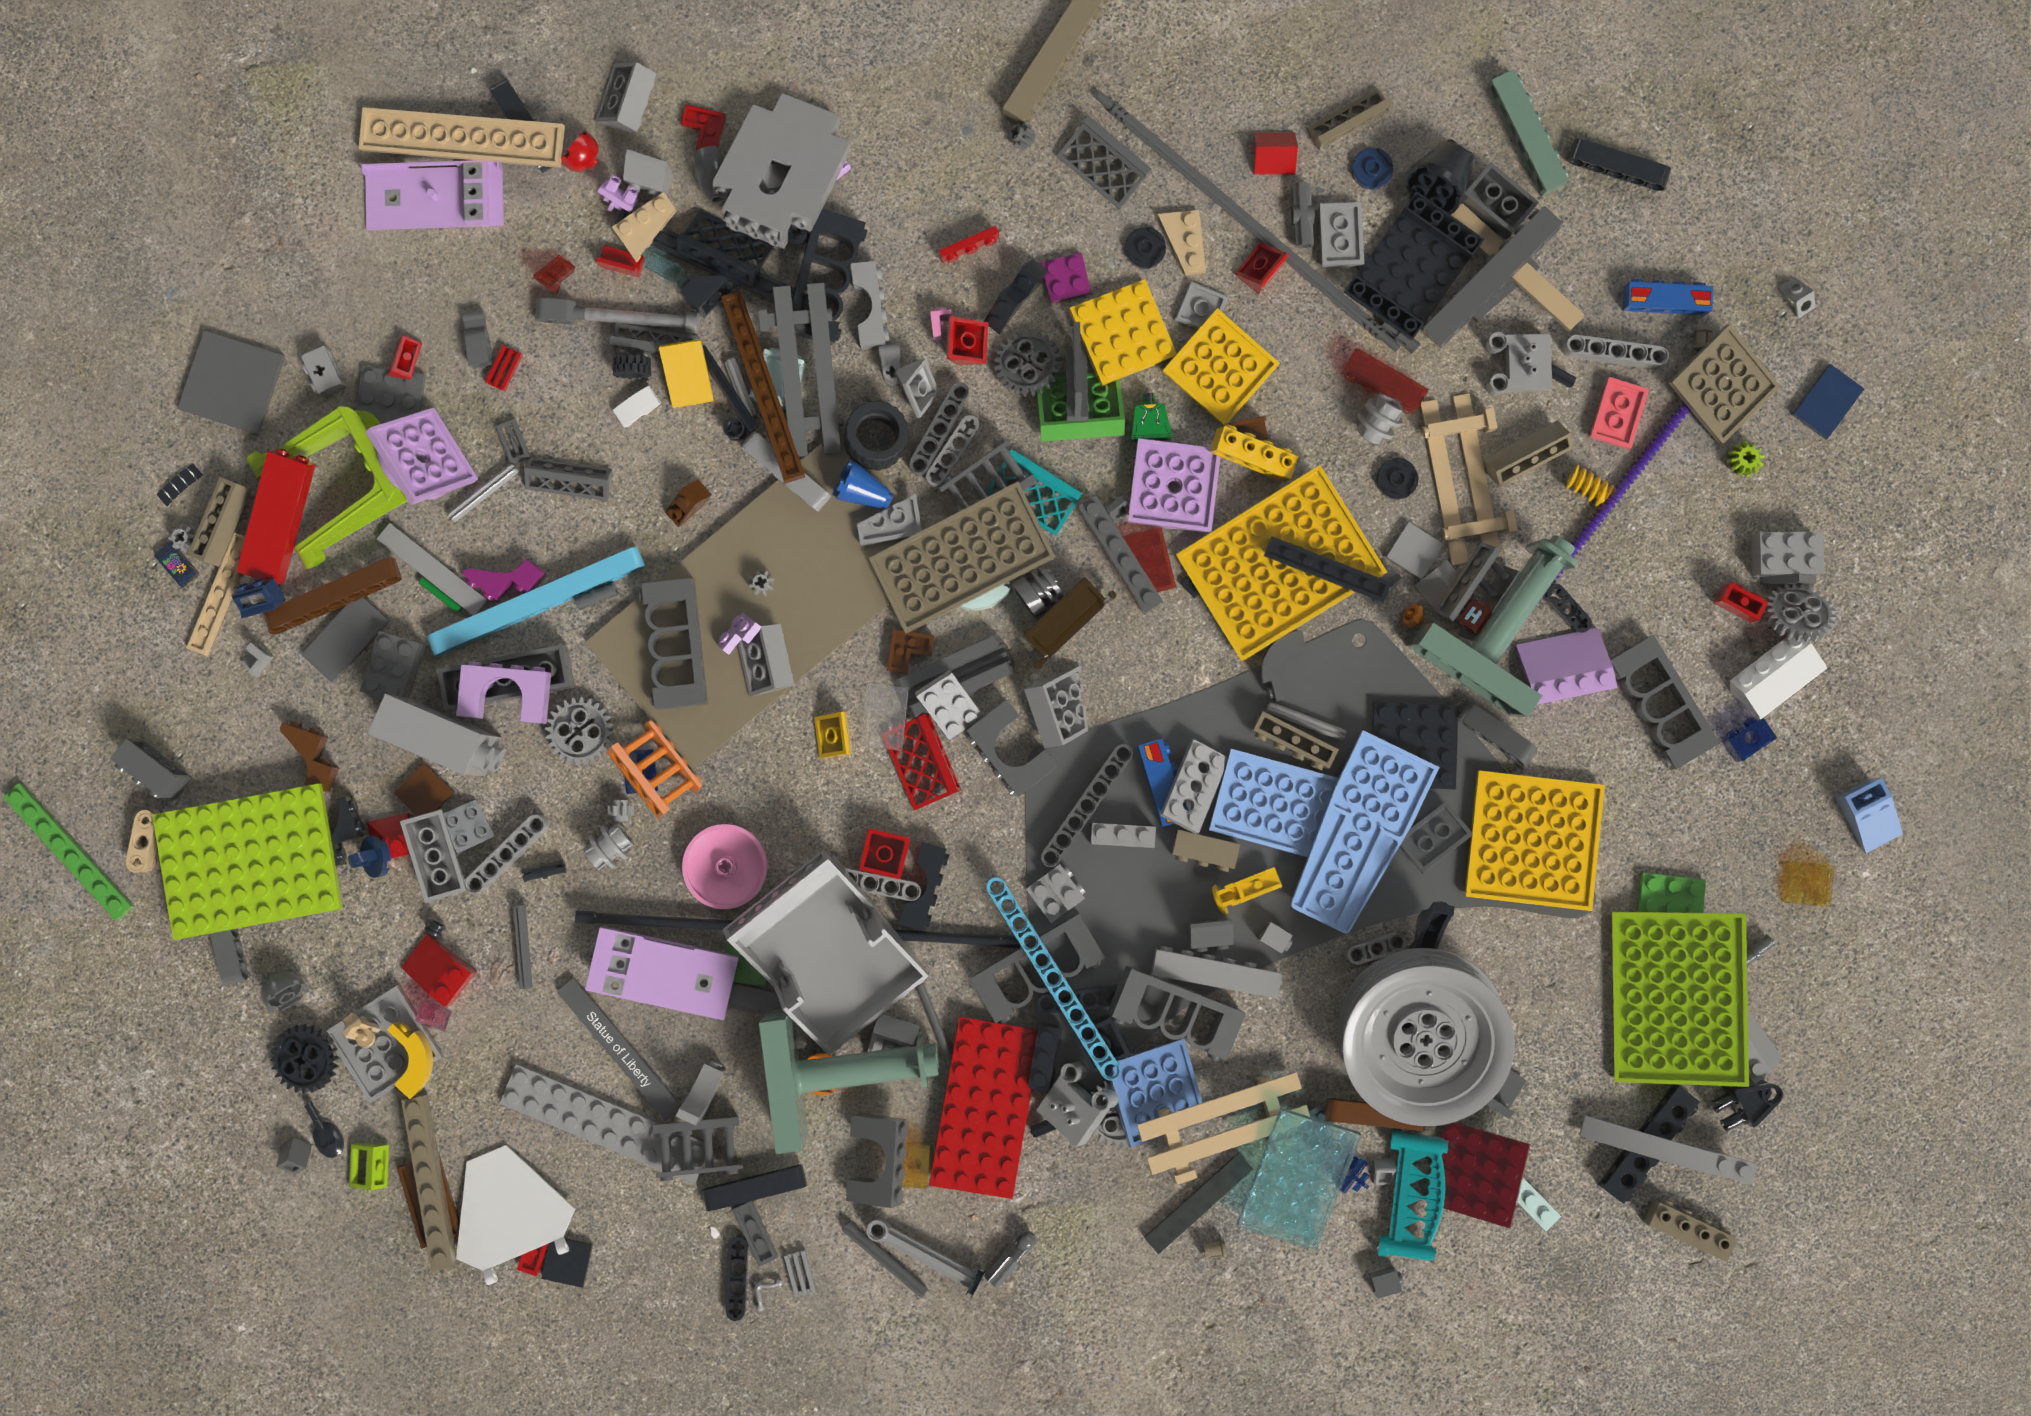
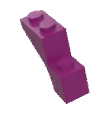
M527 559L517 569L509 573L469 568L462 573L467 578L465 582L475 589L477 586L483 590L482 595L490 601H493V599L501 601L514 583H516L514 587L523 594L526 591H532L538 587L547 575Z

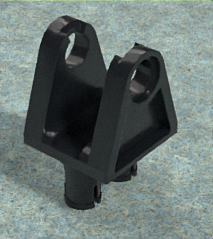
M1761 1079L1756 1084L1749 1082V1087L1722 1086L1725 1094L1711 1100L1710 1104L1714 1105L1712 1108L1716 1113L1732 1105L1735 1113L1720 1120V1123L1724 1124L1722 1127L1726 1132L1741 1124L1754 1128L1782 1101L1783 1091L1778 1085ZM1771 1088L1775 1089L1777 1093L1775 1098L1768 1100L1772 1095Z

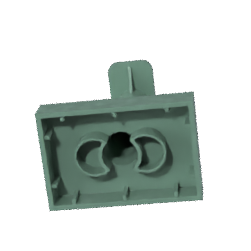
M1553 535L1550 540L1544 538L1529 543L1526 546L1525 550L1532 554V556L1470 647L1435 623L1420 625L1407 644L1408 648L1510 716L1528 717L1543 695L1496 664L1558 573L1575 568L1578 564L1571 557L1575 547L1556 535Z
M783 1009L767 1011L759 1022L776 1154L802 1151L808 1136V1126L803 1093L912 1078H921L922 1088H928V1078L939 1075L936 1043L925 1044L923 1034L918 1035L917 1045L799 1061L794 1020Z

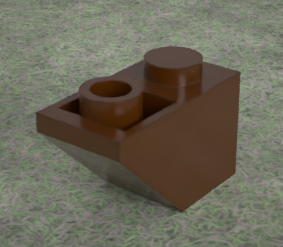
M697 479L679 491L665 513L677 527H680L705 505L712 494Z

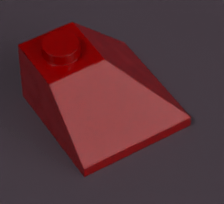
M409 813L367 822L369 835H378L380 840L384 839L390 850L391 860L410 856L400 821L410 818Z

